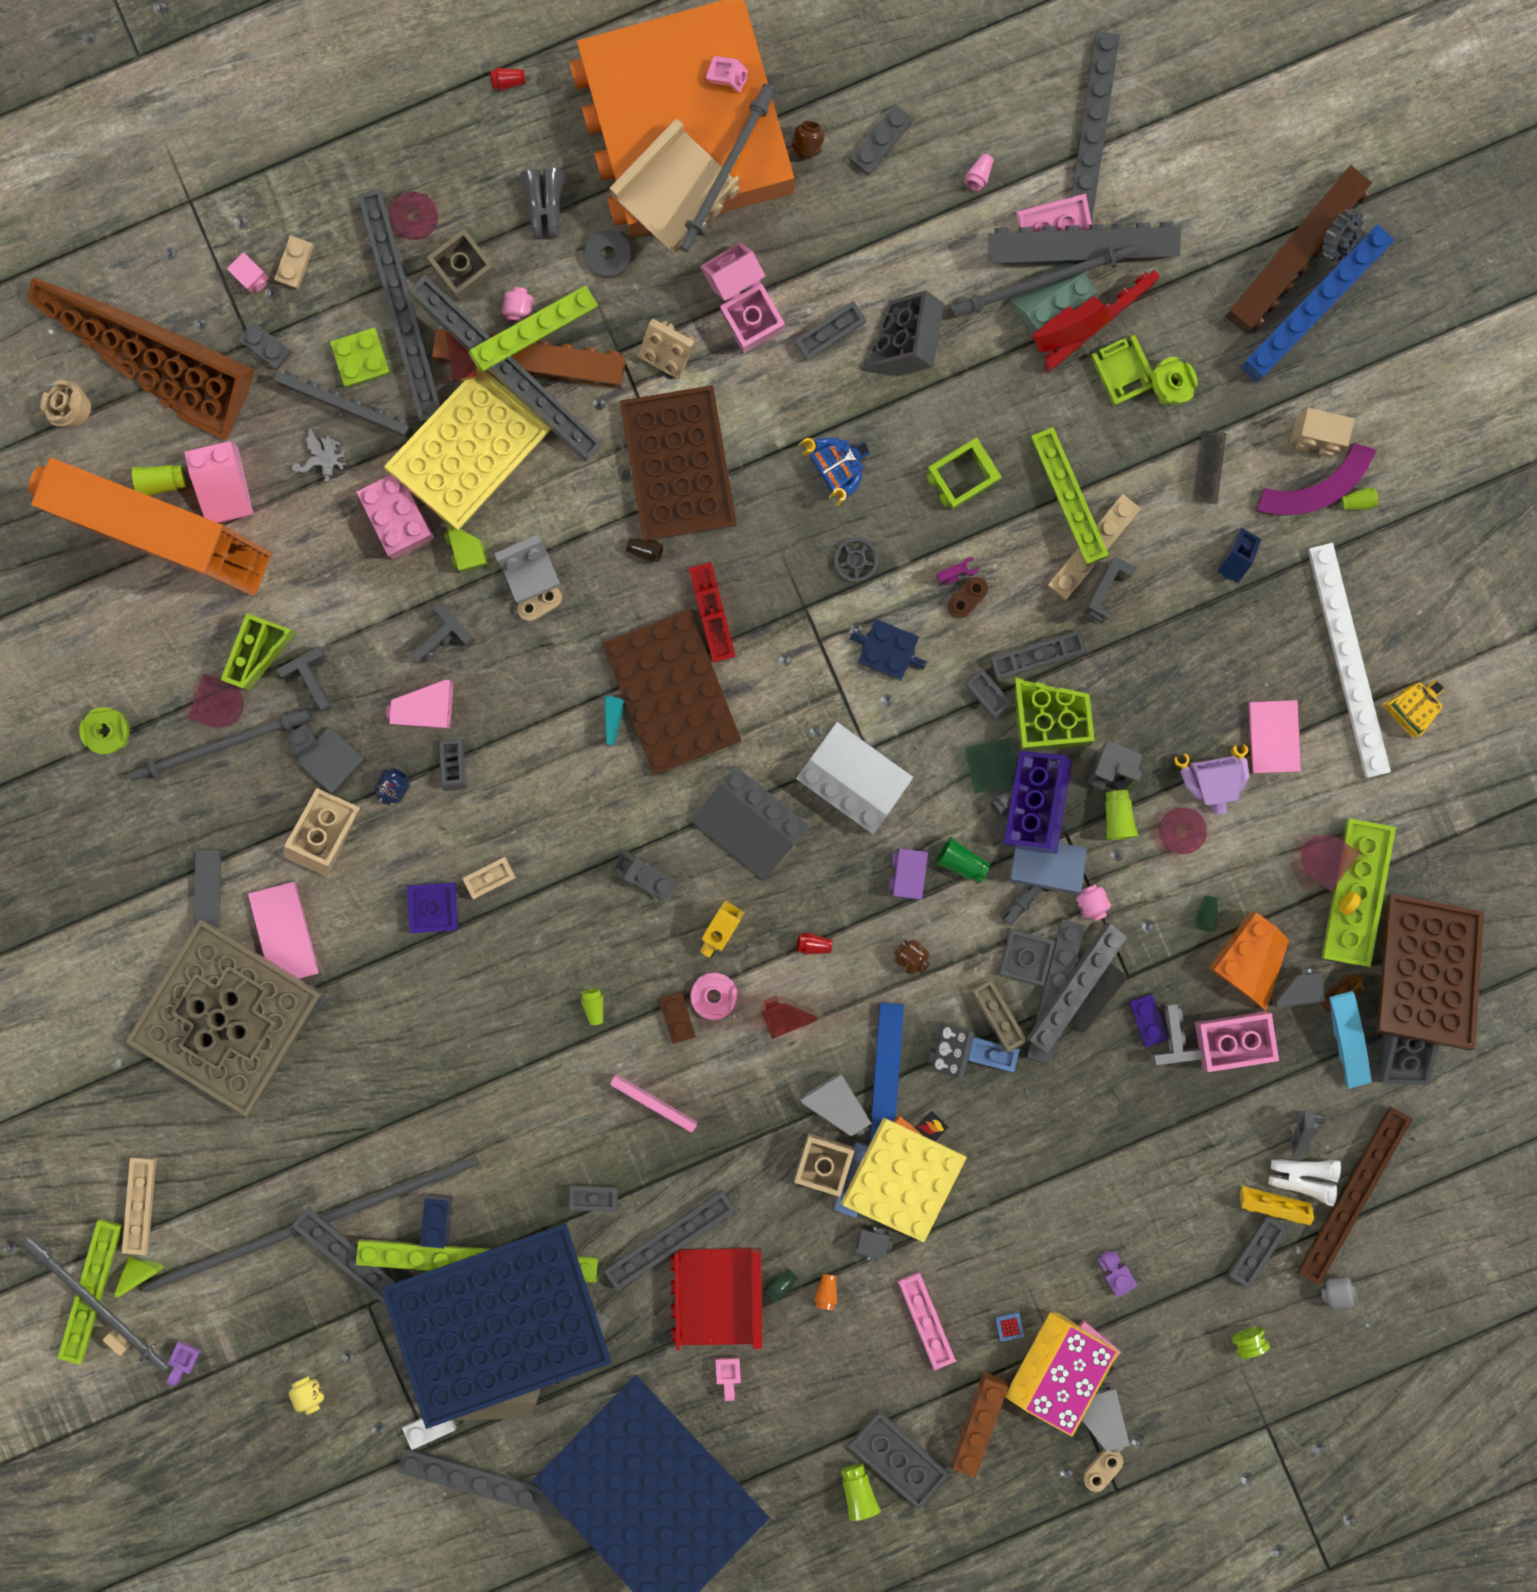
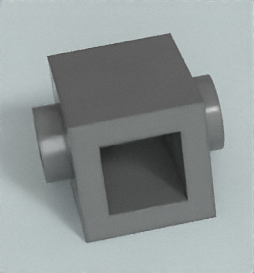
M871 1225V1228L860 1226L856 1252L857 1254L865 1255V1259L870 1261H879V1258L885 1260L886 1253H891L893 1239H889L890 1235L888 1231H885V1227L879 1225Z

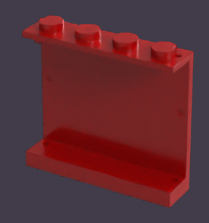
M761 1248L677 1250L675 1256L670 1257V1269L675 1271V1280H671V1295H675V1304H671V1319H676V1328L671 1330L672 1343H676V1350H680L681 1345L753 1344V1349H762Z

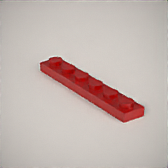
M1155 270L1149 274L1144 272L1134 281L1136 285L1131 290L1126 287L1117 295L1119 300L1113 305L1110 302L1105 305L1110 321L1158 281L1160 276ZM1104 326L1076 342L1063 346L1059 350L1054 349L1044 357L1046 361L1042 367L1049 374Z

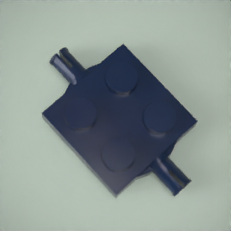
M875 619L872 629L866 636L853 630L849 639L862 644V653L858 664L899 681L902 680L906 669L910 665L924 670L927 661L914 656L919 636L878 619Z

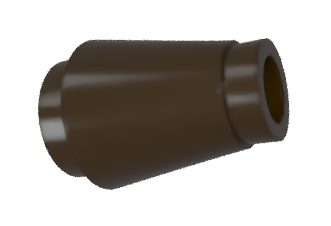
M630 538L626 550L645 561L658 563L662 557L663 544L658 543V540Z

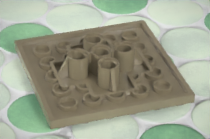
M200 919L126 1040V1043L238 1113L248 1117L323 993L205 920ZM231 992L237 996L235 1005L230 1002L229 995ZM199 1000L204 1003L203 1012L198 1011L197 1002ZM218 1013L224 1015L225 1022L223 1025L218 1023ZM239 1025L245 1029L243 1038L238 1035L237 1027ZM206 1033L212 1037L211 1045L206 1044Z

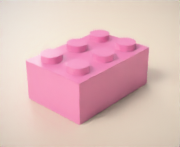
M392 475L357 491L361 503L390 558L395 559L435 539L413 493Z
M1261 1011L1195 1022L1198 1047L1203 1051L1201 1066L1207 1072L1279 1061L1272 1013Z

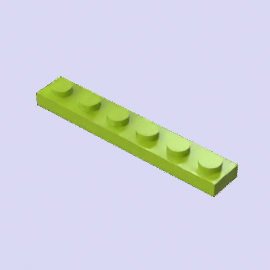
M585 285L470 349L468 354L480 373L591 312L599 305Z
M1054 427L1032 435L1031 440L1086 566L1109 557Z
M104 1219L97 1220L79 1282L100 1302L123 1228L121 1224ZM77 1294L57 1359L81 1365L85 1359L98 1313Z

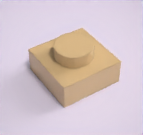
M115 1329L102 1340L119 1356L123 1355L132 1346Z

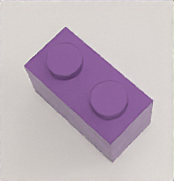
M898 848V853H893L892 867H896L895 876H890L889 890L892 891L893 896L922 900L928 852Z

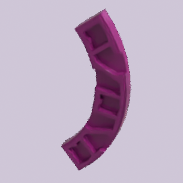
M1352 443L1346 458L1339 468L1326 480L1312 487L1296 491H1278L1264 488L1256 512L1277 516L1298 515L1317 511L1332 504L1348 493L1360 481L1369 468L1376 449Z

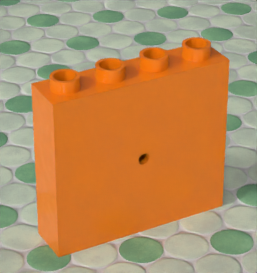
M721 0L577 40L581 58L569 61L576 90L589 87L593 104L581 107L589 136L601 132L603 135L606 149L594 152L602 181L615 178L616 182L676 118L684 125V131L720 166H723L751 114L750 103L756 99L762 85L768 84L745 0ZM713 56L738 59L748 70L747 80L741 92H735L731 86L710 83L706 79ZM773 99L768 106L767 115L760 117L730 172L733 178L736 176L740 178V190L733 199L728 198L722 204L723 209L719 214L794 193L795 178ZM613 197L607 198L614 226L627 223L631 238L650 233Z
M51 457L46 467L38 466L34 470L29 481L28 491L29 494L34 496L31 505L97 535L252 596H255L272 552L220 523Z

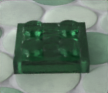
M1012 737L965 747L974 794L1014 785L1017 759Z

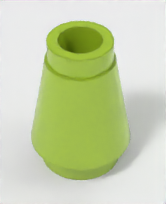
M1369 486L1341 497L1344 511L1373 510V507L1379 506L1376 488H1369Z
M600 989L583 991L580 1000L589 1025L602 1024L604 995L601 994Z

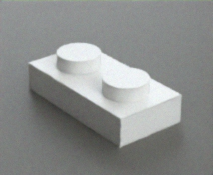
M421 1417L404 1425L402 1430L411 1450L455 1431L457 1427L454 1421L450 1420L426 1429Z

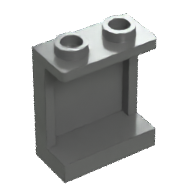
M1116 556L1106 564L1081 611L1086 615L1085 619L1095 624L1108 620L1111 613L1101 609L1100 605L1114 578L1116 577L1124 582L1134 574L1137 567Z

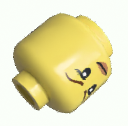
M308 1376L291 1384L292 1389L288 1394L296 1412L305 1411L306 1415L320 1409L318 1404L324 1400V1394L316 1379H310Z

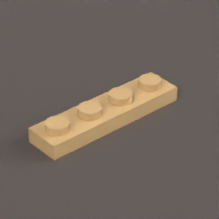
M134 1156L130 1158L122 1253L148 1254L156 1158Z

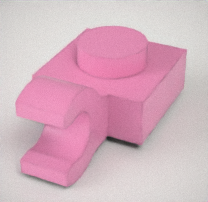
M740 1357L716 1358L717 1384H724L725 1401H735L734 1383H741Z

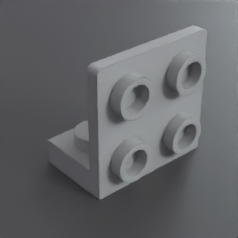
M538 534L494 553L497 562L505 573L517 604L560 586L547 550Z

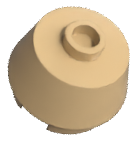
M66 380L55 381L56 385L49 393L45 391L42 396L41 410L45 412L48 421L55 426H80L87 420L91 411L89 398L75 382Z

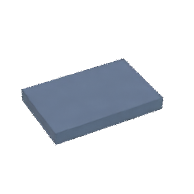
M1059 843L1057 854L1014 847L1010 882L1080 895L1082 892L1087 848Z

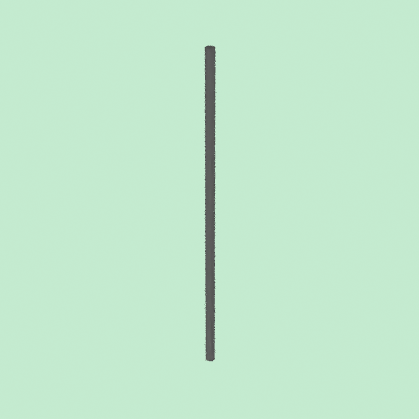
M477 1156L323 1214L321 1217L328 1223L478 1166L479 1160ZM289 1227L146 1282L142 1285L145 1293L300 1233L293 1227Z

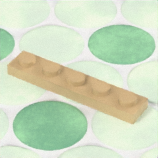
M1124 494L1119 497L1096 525L1107 550L1141 510L1139 506ZM1078 548L1047 587L1063 600H1067L1097 562L1086 566Z

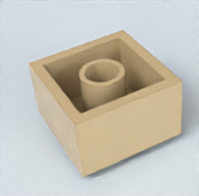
M1307 408L1295 418L1289 445L1296 446V449L1299 451L1309 452L1311 449L1319 451L1321 456L1333 457V455L1338 454L1349 446L1355 419Z
M808 1133L794 1176V1183L840 1197L854 1154V1147Z

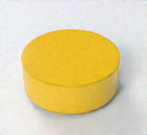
M1354 891L1349 892L1341 900L1338 910L1346 916L1352 914L1359 906L1361 897Z

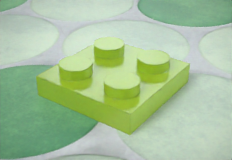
M375 327L330 341L345 388L391 374Z

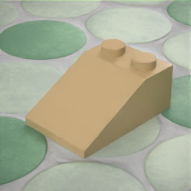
M316 788L284 845L283 857L327 877L343 847L360 807Z

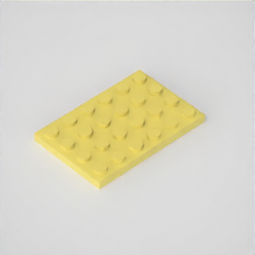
M476 368L384 466V469L458 532L544 439L551 429L487 371L480 373L479 369Z

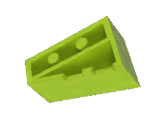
M246 613L221 680L243 689L251 690L297 632Z

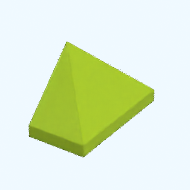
M129 1256L114 1295L116 1298L120 1297L158 1273L164 1266L162 1263Z

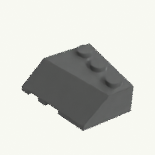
M926 290L890 300L879 325L881 332L876 342L873 341L869 350L872 353L869 361H864L861 369L866 372L898 377L934 368L944 303Z

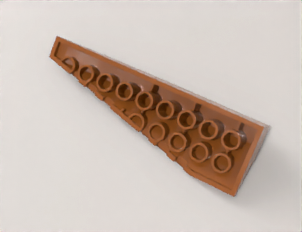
M31 278L27 299L30 303L51 319L55 318L63 324L65 330L69 333L73 332L80 337L82 343L87 347H93L100 353V357L126 377L134 379L141 384V388L147 393L151 392L158 397L160 403L165 407H171L183 421L219 438L228 439L250 391L255 369L133 314L46 281Z

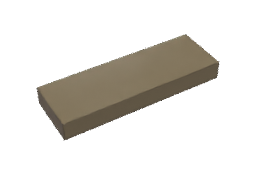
M992 979L970 991L1006 1054L1028 1042Z

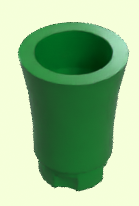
M952 836L945 842L935 861L936 866L950 870L978 884L982 882L990 866L982 857L971 852Z

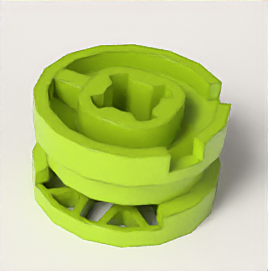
M1262 1327L1248 1328L1232 1336V1342L1237 1346L1236 1353L1240 1359L1257 1357L1270 1349L1269 1342L1263 1336L1265 1332Z

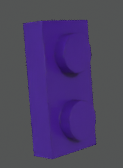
M1148 994L1129 1001L1144 1046L1148 1047L1167 1040L1168 1036L1153 995Z

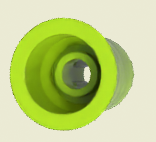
M182 465L132 467L134 489L148 496L177 491L179 488L187 487L185 471Z
M1128 790L1106 792V841L1139 837Z
M855 1464L843 1468L841 1471L842 1483L847 1500L849 1521L864 1520L879 1514L881 1509L875 1499L863 1464Z

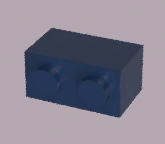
M429 1193L424 1198L421 1247L444 1249L448 1244L452 1195Z

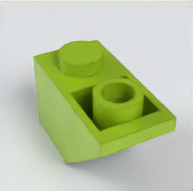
M449 524L446 525L448 531L444 532L447 545H452L454 554L450 555L454 569L458 568L461 573L489 566L484 545L479 539L461 529L457 532Z

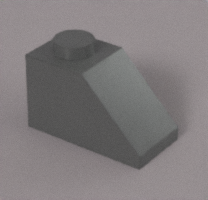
M1313 968L1298 969L1299 973L1291 974L1271 1000L1272 1005L1283 1007L1324 1002L1322 974L1313 971Z

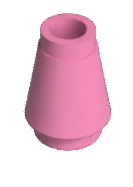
M981 154L980 158L965 175V184L971 190L981 191L987 186L994 162L990 155Z

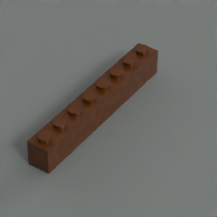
M1350 165L1225 317L1246 334L1252 328L1256 331L1265 321L1262 317L1267 310L1271 313L1280 303L1277 299L1282 292L1287 294L1294 286L1293 278L1297 274L1302 276L1309 268L1310 264L1307 261L1312 256L1317 258L1323 251L1322 247L1324 245L1322 243L1325 239L1326 230L1332 226L1334 219L1339 214L1343 215L1346 209H1353L1352 207L1356 202L1361 204L1370 194L1367 189L1372 182Z

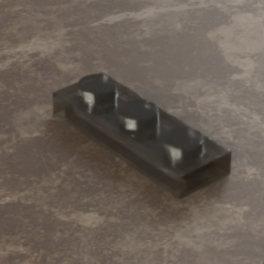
M1201 431L1192 502L1213 505L1218 503L1226 433Z
M1110 963L1070 1022L1085 1033L1128 976Z

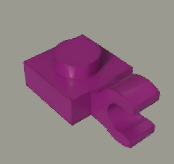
M968 557L962 563L937 573L935 577L938 584L940 585L945 582L946 586L958 581V576L961 574L968 576L977 574L978 568L974 570L967 568V563L974 560L973 557Z

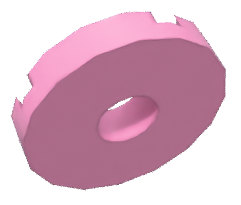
M718 972L706 973L699 977L693 984L690 993L691 1004L700 1016L710 1020L722 1019L729 1015L735 1008L738 999L737 988L733 981L726 975ZM712 989L718 990L721 994V999L716 1003L710 1002L707 998L708 992Z

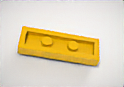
M1242 1186L1240 1190L1241 1208L1248 1211L1260 1212L1299 1224L1311 1225L1314 1220L1312 1203Z

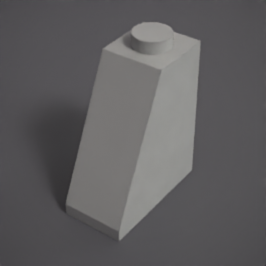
M841 1072L800 1097L805 1106L850 1136L854 1134L860 1136L869 1130L868 1126L871 1124V1121Z
M1112 1383L1099 1387L1082 1421L1106 1451L1120 1452L1124 1450V1447L1130 1446L1117 1392Z

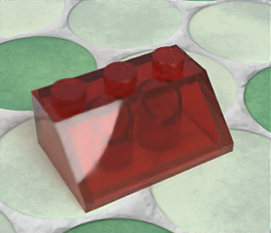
M777 995L764 1000V1005L761 1006V1013L772 1039L817 1021L814 1009L785 997L778 999Z

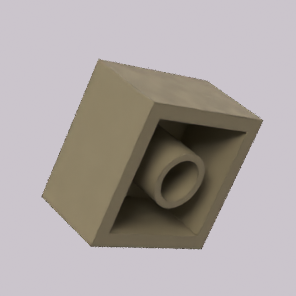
M465 228L427 256L431 266L459 302L497 274L492 263Z

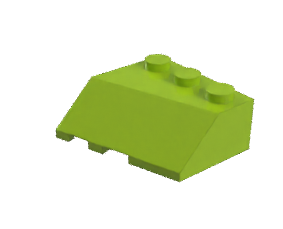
M1015 677V710L1020 751L1083 747L1093 744L1095 740L1089 694L1065 688L1051 687L1038 682L1033 683Z

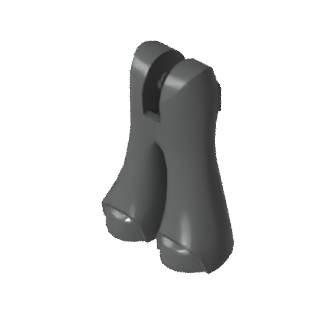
M531 169L520 173L521 182L528 200L534 239L543 238V222H548L547 227L550 238H557L559 236L560 198L566 174L562 169H543L545 208H543L541 195V171Z

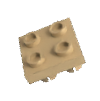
M652 319L648 324L638 358L679 380L685 370L695 338L692 335L687 338L689 334L687 332L683 334L678 333L674 330V326L671 323L667 327V321L660 323Z

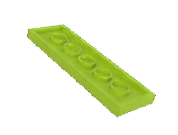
M1347 818L1321 958L1371 967L1396 827ZM1354 891L1361 897V901L1357 909L1352 914L1346 916L1338 910V906L1346 894Z

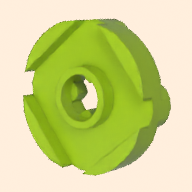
M1178 357L1164 359L1150 373L1153 389L1159 397V401L1164 405L1171 404L1176 406L1184 404L1194 396V388L1197 387V376L1194 369L1187 362L1184 364L1179 361L1180 358ZM1171 376L1173 379H1177L1178 383L1176 386L1172 383Z
M98 707L88 712V715L82 720L79 728L80 738L83 744L93 752L104 755L113 754L127 745L130 727L122 712L109 707ZM104 724H106L107 728H110V733H108L107 737L99 733V730L103 729Z

